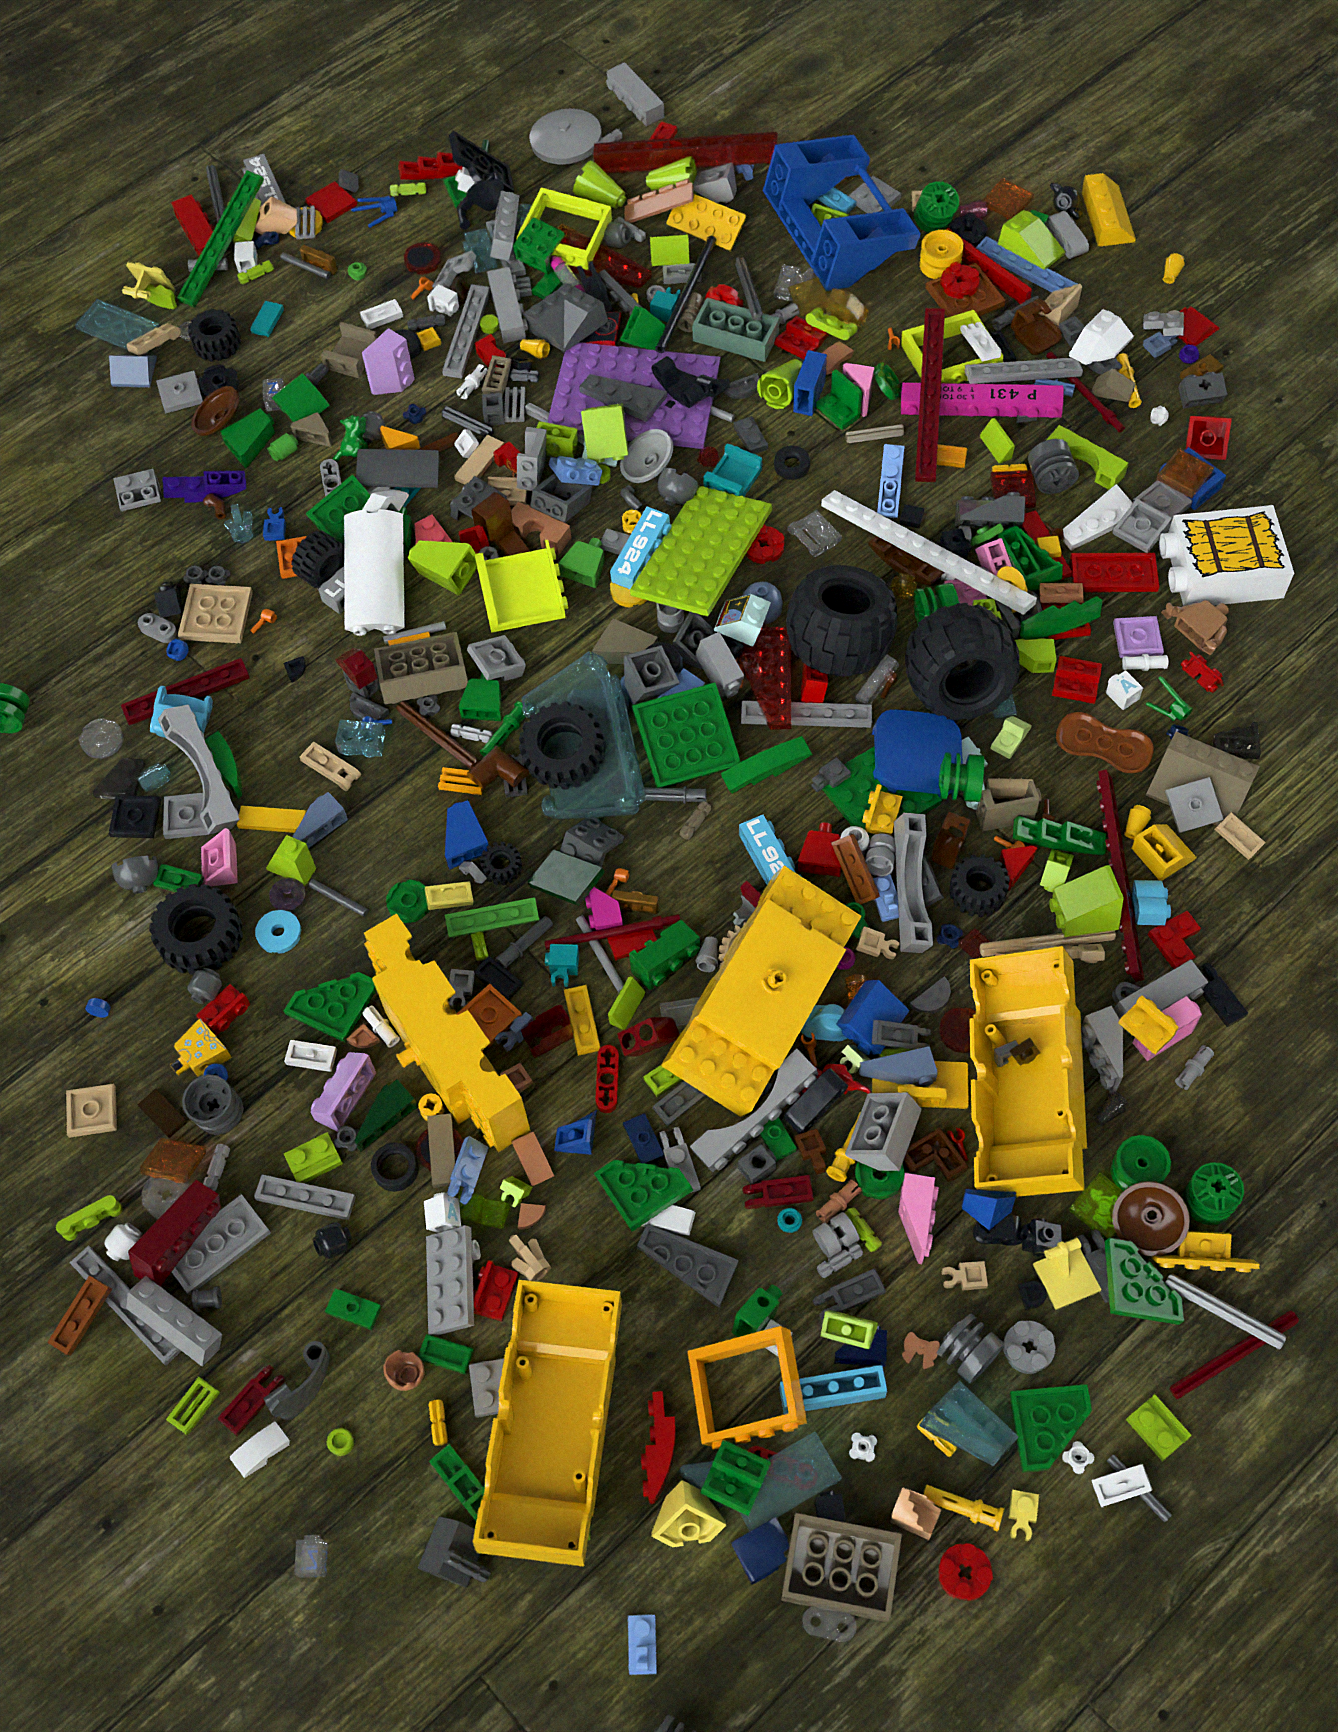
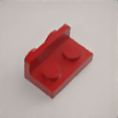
M229 984L196 1017L198 1020L201 1018L213 1034L217 1036L220 1032L225 1031L237 1016L246 1012L250 1002L244 993H240Z
M488 1260L486 1267L482 1266L479 1272V1287L477 1290H473L474 1314L503 1322L519 1276L518 1272L496 1266L493 1261Z

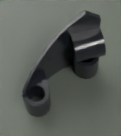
M669 356L664 357L651 367L653 375L671 397L687 408H691L708 396L716 397L730 388L729 379H715L707 375H700L698 377L677 369L674 361Z

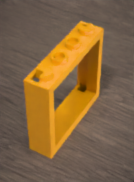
M778 1326L688 1351L702 1444L711 1446L712 1449L720 1448L723 1440L729 1443L744 1444L750 1442L751 1437L768 1438L774 1436L775 1431L791 1432L797 1429L798 1425L807 1423L791 1330ZM777 1345L789 1414L715 1432L704 1364Z

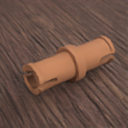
M850 1180L838 1193L834 1192L830 1196V1200L816 1211L818 1217L821 1215L819 1219L823 1223H828L840 1210L844 1211L847 1208V1204L861 1192L860 1187L855 1188L858 1184Z

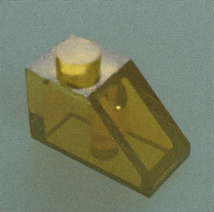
M833 288L827 301V315L835 316L844 323H854L856 326L863 327L869 310L851 292Z

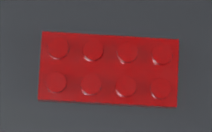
M1071 553L1072 583H1082L1083 592H1158L1159 581L1155 553Z

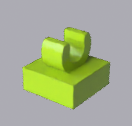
M513 1176L506 1178L500 1186V1189L505 1191L501 1196V1200L506 1201L509 1195H512L514 1197L512 1206L516 1207L523 1198L529 1196L533 1187Z

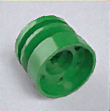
M936 181L929 183L923 189L914 209L916 224L928 233L947 229L959 206L957 191L945 182Z
M952 583L937 585L935 595L931 587H926L924 591L921 588L914 590L913 608L917 624L925 616L936 612L937 609L959 603L956 589Z
M945 752L939 770L938 787L940 789V798L946 800L948 791L952 790V800H956L958 792L963 791L964 801L980 802L984 778V755L969 754L966 764H961L960 753H956L955 761L951 763V753Z
M1214 1162L1202 1165L1195 1171L1183 1193V1200L1188 1207L1189 1215L1195 1221L1204 1225L1224 1223L1240 1205L1244 1196V1183L1240 1175L1230 1166Z

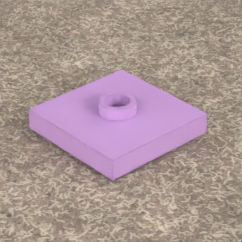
M1157 616L1114 619L1113 625L1120 658L1124 656H1142V654H1148L1149 656L1163 655L1164 650Z

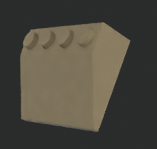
M457 632L374 649L379 683L385 704H395L404 700L419 699L423 696L461 690L467 686L468 680Z
M1175 732L1146 796L1169 805L1165 790L1210 777L1223 819L1231 812L1237 817L1260 766ZM1222 821L1212 824L1218 826Z
M795 1513L781 1601L889 1622L902 1534Z

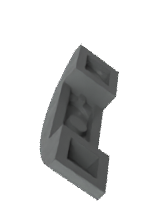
M1076 316L1059 323L1060 331L1071 349L1085 327ZM1116 358L1092 361L1091 364L1086 365L1100 375L1111 369L1117 371L1122 368V365Z

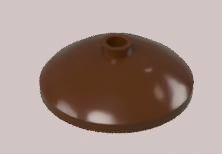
M225 386L207 396L193 415L191 422L192 430L197 435L207 436L219 432L228 426L239 406L238 391L231 386Z
M1156 1181L1135 1183L1127 1187L1119 1195L1113 1208V1225L1120 1240L1133 1242L1139 1249L1137 1251L1139 1254L1147 1256L1167 1254L1179 1247L1187 1236L1190 1225L1188 1207L1180 1194L1166 1184ZM1148 1211H1155L1157 1216L1154 1218L1150 1217Z

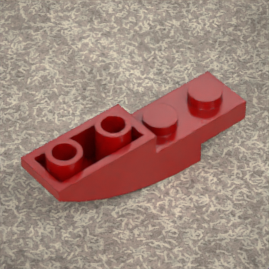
M663 1391L652 1392L653 1400H648L649 1416H654V1426H650V1441L656 1442V1445H645L646 1453L641 1454L642 1470H647V1480H643V1496L649 1497L650 1504L656 1503L666 1484L675 1451V1417H665Z

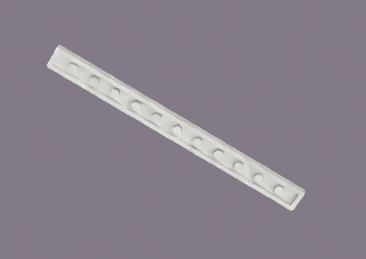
M835 490L822 499V507L1023 615L1036 604L1037 598Z

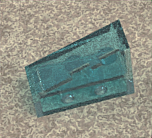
M960 1381L926 1414L919 1425L921 1428L992 1466L1002 1458L1019 1437Z

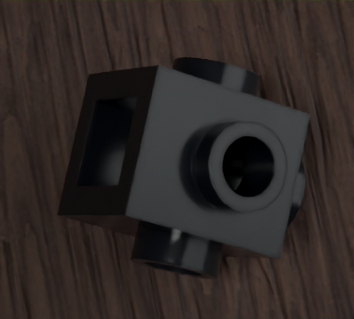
M956 529L942 532L939 546L967 560L968 552L971 551L970 541L966 540L963 530Z
M1043 1218L1032 1219L1030 1223L1022 1226L1020 1235L1022 1250L1032 1252L1033 1256H1045V1250L1056 1247L1057 1243L1061 1242V1225L1048 1223Z

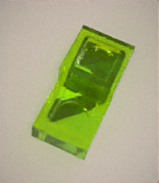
M460 1191L458 1197L460 1218L503 1229L510 1208L507 1203L485 1199L482 1195L472 1194L470 1201L467 1204H463L460 1202L462 1191Z

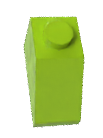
M1055 849L1051 850L1040 883L1041 886H1044L1045 890L1053 892L1054 888L1065 884L1074 855Z

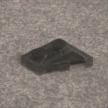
M1252 722L1250 727L1243 729L1236 727L1230 731L1214 734L1213 747L1238 758L1259 759L1261 749L1258 722Z
M122 758L93 790L92 794L94 797L115 799L116 795L137 796L145 768L144 760Z

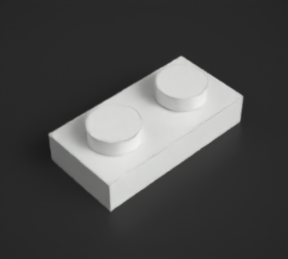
M395 299L360 312L367 329H373L403 317L402 310Z
M290 1040L284 1062L290 1066L332 1072L337 1049L335 1046Z
M1143 1464L1091 1480L1101 1507L1152 1491Z

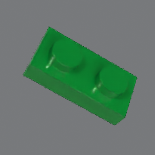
M161 864L153 884L155 887L177 892L176 889L182 886L184 889L189 888L188 885L191 884L201 887L204 877L201 874Z

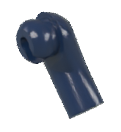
M264 232L254 240L256 250L264 245L277 244L279 242V234L277 232Z

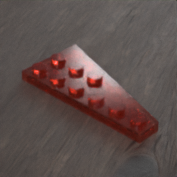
M563 223L557 228L565 234L560 244L582 250L587 249L591 238ZM600 244L592 260L597 274L605 270L620 284L641 288L652 277V271L602 244ZM565 264L562 269L579 274L575 266ZM584 269L585 276H593L589 269Z
M762 627L754 646L738 641L744 646V651L739 655L738 659L769 730L792 729L791 644L789 642V635H787V627Z

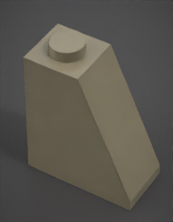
M613 618L592 650L594 662L624 664L625 655L645 650L651 644L657 643L658 637Z

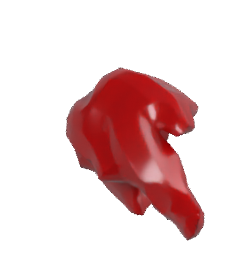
M825 1065L823 1073L831 1068L848 1085L847 1090L843 1094L846 1095L848 1091L854 1090L872 1093L867 1086L862 1085L858 1081H853V1076L848 1072L846 1065Z

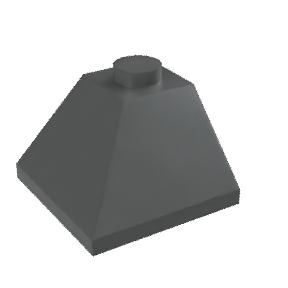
M662 645L624 656L625 687L634 705L652 700L680 683Z

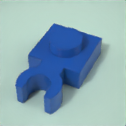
M279 507L277 514H273L272 509L268 508L269 519H264V540H285L286 522L283 519L284 512L282 507Z

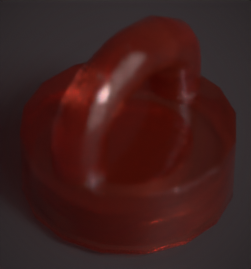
M710 446L702 448L697 462L701 463L704 467L715 466L719 460L718 451Z

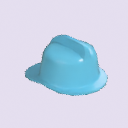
M836 1004L826 1006L815 1005L802 1027L801 1033L812 1039V1032L816 1040L843 1041L848 1039L836 1025L845 1009Z

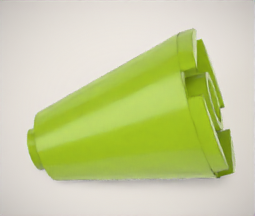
M690 156L650 171L649 175L646 176L647 187H650L651 191H659V188L674 184L676 188V183L685 179H689L690 183L694 184L697 176L695 160Z
M591 160L587 162L582 168L585 172L582 176L578 175L575 181L573 193L578 197L608 205L615 209L622 207L626 201L625 191L595 162Z
M792 359L764 373L757 382V390L759 396L765 398L768 406L775 409H783L792 402L794 398V385L803 364L800 360Z

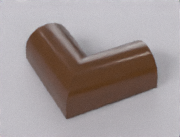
M497 745L467 772V777L484 789L499 775L515 788L529 774V770Z
M940 1127L908 1146L903 1160L905 1168L911 1174L934 1162L948 1182L957 1179L968 1169V1165Z

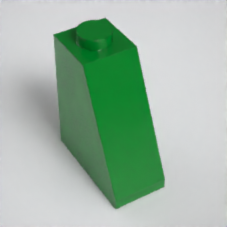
M260 408L220 431L224 444L244 468H247L275 434L273 428L274 421L270 414H265Z

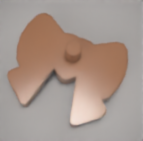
M910 1332L904 1340L905 1352L902 1353V1357L909 1364L917 1352L918 1355H923V1369H928L934 1366L933 1361L938 1356L936 1353L940 1348L939 1341L928 1342L919 1339L913 1332Z

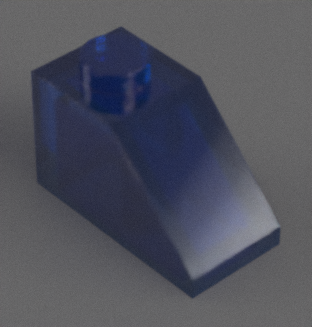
M877 1326L870 1349L845 1343L835 1352L834 1364L882 1365V1367H885L887 1361V1330H881V1327Z

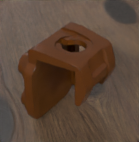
M1040 298L1018 309L1011 323V329L1015 332L1016 339L1032 355H1039L1041 352L1058 344L1062 334L1046 316L1039 314L1041 311L1045 315L1051 312L1047 303Z

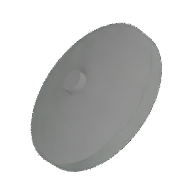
M561 109L548 113L534 124L530 132V143L534 154L541 160L552 164H571L586 159L596 151V147L600 144V139L602 138L601 126L597 118L579 109Z

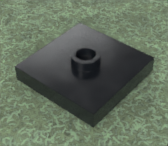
M116 795L109 836L118 838H154L161 804L160 797Z

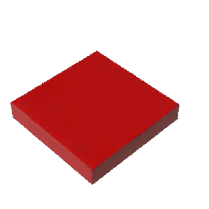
M335 181L305 198L306 204L309 207L314 206L315 210L320 212L322 219L327 223L357 206L356 200L342 187H339V184Z

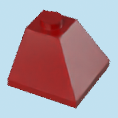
M1190 416L1186 449L1190 447L1204 459L1226 460L1231 418L1222 416Z

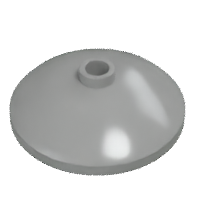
M653 429L643 432L634 438L628 445L629 454L625 455V459L620 461L622 475L633 483L646 482L658 476L671 459L673 452L671 437L663 430Z

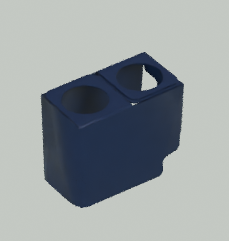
M776 1517L731 1542L751 1585L779 1569V1565L786 1562V1557L783 1553L790 1548L789 1539Z

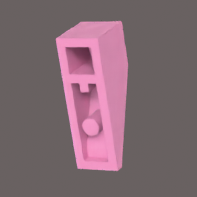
M1002 538L975 549L981 567L989 569V572L997 576L998 571L1002 567H1012Z

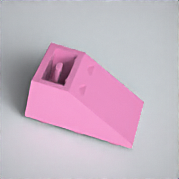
M905 1173L898 1213L917 1262L922 1264L924 1256L929 1257V1251L931 1250L933 1235L928 1233L932 1232V1227L934 1226L936 1211L931 1209L935 1208V1202H937L938 1187L934 1186L935 1178Z

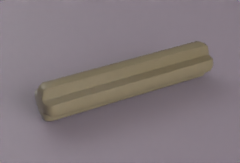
M903 424L847 431L845 439L849 444L903 436L904 427Z

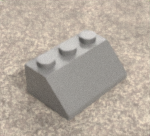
M908 1092L868 1093L845 1155L879 1171H900L922 1109Z

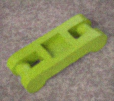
M820 307L815 308L805 317L809 325L842 340L849 339L858 330L856 324H846L835 316H829Z
M105 1196L60 1220L56 1225V1230L67 1241L74 1240L81 1230L96 1226L100 1220L110 1215L112 1217L119 1216L123 1211V1207L114 1196Z

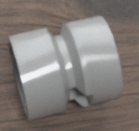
M657 603V622L659 628L666 633L678 632L685 621L684 610Z
M875 834L870 838L865 861L871 874L881 877L887 876L894 869L895 838L888 834Z
M844 1212L831 1218L830 1224L823 1223L812 1231L816 1242L828 1258L839 1253L842 1246L849 1247L859 1240L853 1223ZM835 1229L837 1230L838 1234L840 1235V1237H841L840 1239H839V1237L837 1236L836 1232L834 1231Z

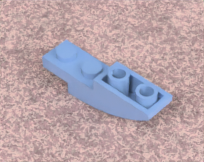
M884 444L877 513L884 517H898L904 446Z

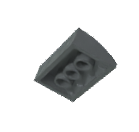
M358 449L356 479L363 487L438 488L439 450Z

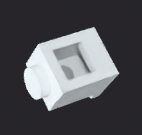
M439 284L427 296L430 311L436 309L440 313L451 316L459 308L457 293Z

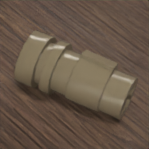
M698 293L691 294L677 324L684 332L693 331L692 325L702 308L703 297Z

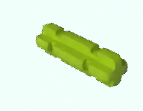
M424 182L417 183L418 185H415V183L400 184V186L398 184L390 185L391 196H399V194L401 196L416 195V193L425 194L426 185Z
M267 260L262 262L263 265L258 264L247 269L246 272L238 273L239 282L245 284L249 282V279L252 281L265 275V272L273 271L272 263Z
M483 932L471 934L476 960H485L488 957Z
M856 1208L848 1209L845 1214L853 1223L862 1242H866L865 1246L870 1252L878 1250L882 1242L877 1236H873L874 1232L863 1217H859L860 1214Z

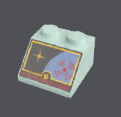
M752 594L726 600L714 631L754 646L771 602Z

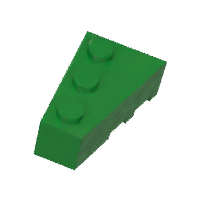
M1018 526L1011 527L997 534V540L1000 538L1003 540L1012 567L1023 575L1027 590L1034 591L1039 589L1040 583H1054L1062 579L1063 565L1059 561L1053 560L1045 549L1039 548L1035 541Z
M682 920L660 933L661 937L655 942L651 940L645 942L644 945L646 947L638 953L635 950L629 953L631 973L649 990L663 984L666 976L672 971H678L688 957H694L700 950V937Z

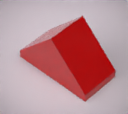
M1026 846L1002 850L999 861L1002 863V868L1007 870V876H1009L1010 880L1008 884L1009 891L1034 860L1037 847Z

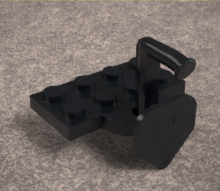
M453 130L449 135L453 161L458 166L466 168L475 182L467 190V196L457 206L460 228L466 230L470 227V221L467 220L466 212L474 204L486 211H493L497 209L501 191L513 193L514 186L509 165Z

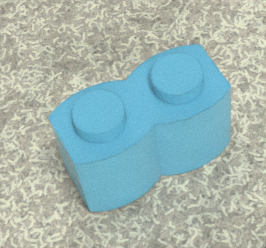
M1134 880L1132 902L1137 925L1165 926L1166 919H1170L1171 906L1166 903L1168 889L1164 888L1162 881Z

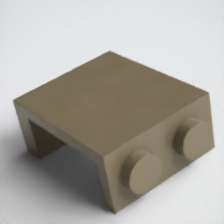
M341 322L339 326L342 336L332 352L327 350L322 352L323 364L331 371L360 378L365 369L362 352L377 339L376 332Z
M1029 781L1024 799L994 804L990 789L982 790L981 799L976 810L982 832L1013 826L1014 819L1017 816L1034 820L1038 812V804L1041 801V792L1039 788L1035 787L1034 781Z

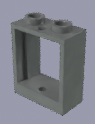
M554 473L533 489L530 507L566 523L590 503L592 485L563 483ZM553 492H554V493H557V494H559V495H561V496H563V497H565V498H568V500H567V501H564V500H562V499H560V498H558V497H555V496H553V495H551V494H552Z

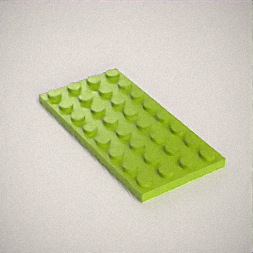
M698 485L695 496L691 500L686 501L672 523L671 530L663 537L662 543L656 548L632 585L630 595L709 616L771 513L772 504Z

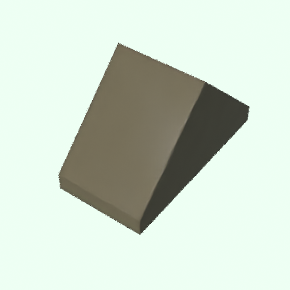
M1111 369L1097 377L1091 392L1096 397L1129 402L1136 385L1115 369Z
M318 412L291 424L293 435L297 440L328 447L332 446L329 430Z

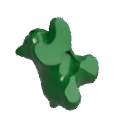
M351 415L346 419L340 420V423L345 426L346 433L341 442L340 449L333 457V460L338 462L342 456L357 457L358 449H368L367 442L362 439L366 426L365 417L360 418L359 416Z

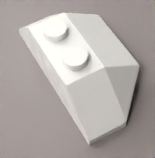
M1102 309L1084 327L1069 356L1085 365L1091 364L1092 361L1115 358L1133 339V334L1120 317Z

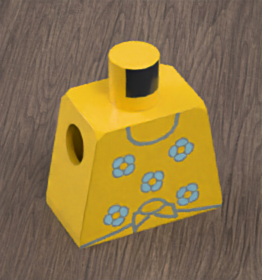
M200 1018L175 1043L174 1048L180 1057L171 1063L170 1066L178 1076L189 1067L197 1076H201L210 1064H222L232 1057L225 1046Z

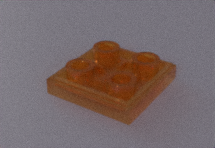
M1002 178L982 200V206L1011 219L1031 202L1034 193Z
M1178 449L1159 472L1156 480L1193 498L1213 473L1214 467Z
M160 1138L140 1166V1174L153 1178L172 1180L176 1183H187L206 1155V1147Z

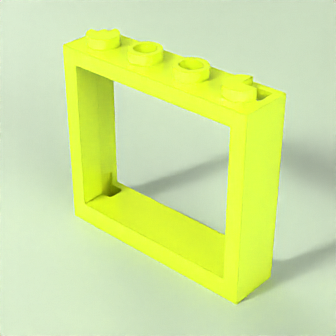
M541 188L516 240L532 218L540 219L545 207L598 220L600 222L586 250L559 243L551 256L561 257L565 264L575 267L581 265L583 269L588 270V262L593 260L604 238L606 227L612 221L611 206Z
M971 310L945 318L944 339L962 334V325L968 327V324L973 323L975 325L976 322H981L976 312ZM924 325L902 331L901 341L903 350L920 378L923 354L918 347L923 345ZM1001 353L1000 358L982 361L979 358L942 369L941 383L959 384L962 381H968L964 371L965 365L1002 363L1003 354Z

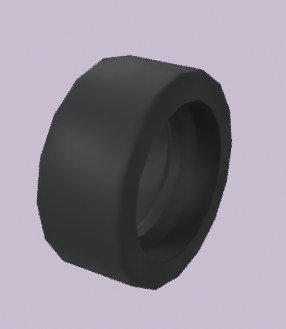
M397 1142L385 1144L372 1157V1175L378 1185L385 1190L393 1192L404 1190L411 1186L417 1178L419 1171L418 1161L411 1148L405 1144ZM391 1155H403L409 1163L406 1174L395 1180L385 1178L380 1168L382 1162Z

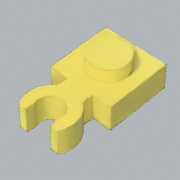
M1018 1490L1011 1491L1009 1518L1016 1520L1010 1531L1011 1538L1015 1539L1017 1529H1023L1026 1533L1025 1541L1030 1540L1032 1530L1028 1522L1036 1523L1039 1494Z

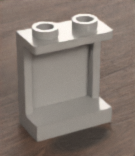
M526 427L525 454L518 453L517 456L518 489L533 491L540 483L546 464V429Z

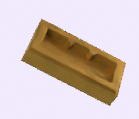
M304 244L301 246L300 252L303 261L327 270L332 275L336 274L338 269L335 257Z
M1209 354L1183 370L1179 377L1183 380L1188 375L1203 376L1208 372H1215L1217 374L1223 370L1224 366Z
M613 890L612 898L619 902L620 909L658 914V896L644 895L638 891L630 893Z

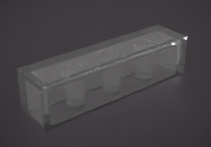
M886 654L855 696L856 701L860 704L870 705L898 668V661Z

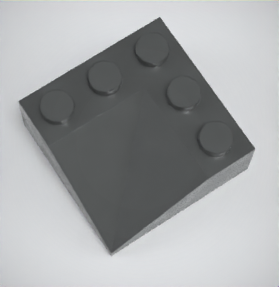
M568 283L562 285L558 290L546 296L545 299L533 305L524 313L529 332L544 339L563 352H566L608 322L602 301Z
M1008 492L1007 495L994 500V497H982V500H974L972 496H962L961 500L956 501L955 527L968 525L969 527L982 528L985 525L992 527L999 523L1006 529L1014 526L1019 527L1024 522L1025 496H1020L1018 492Z

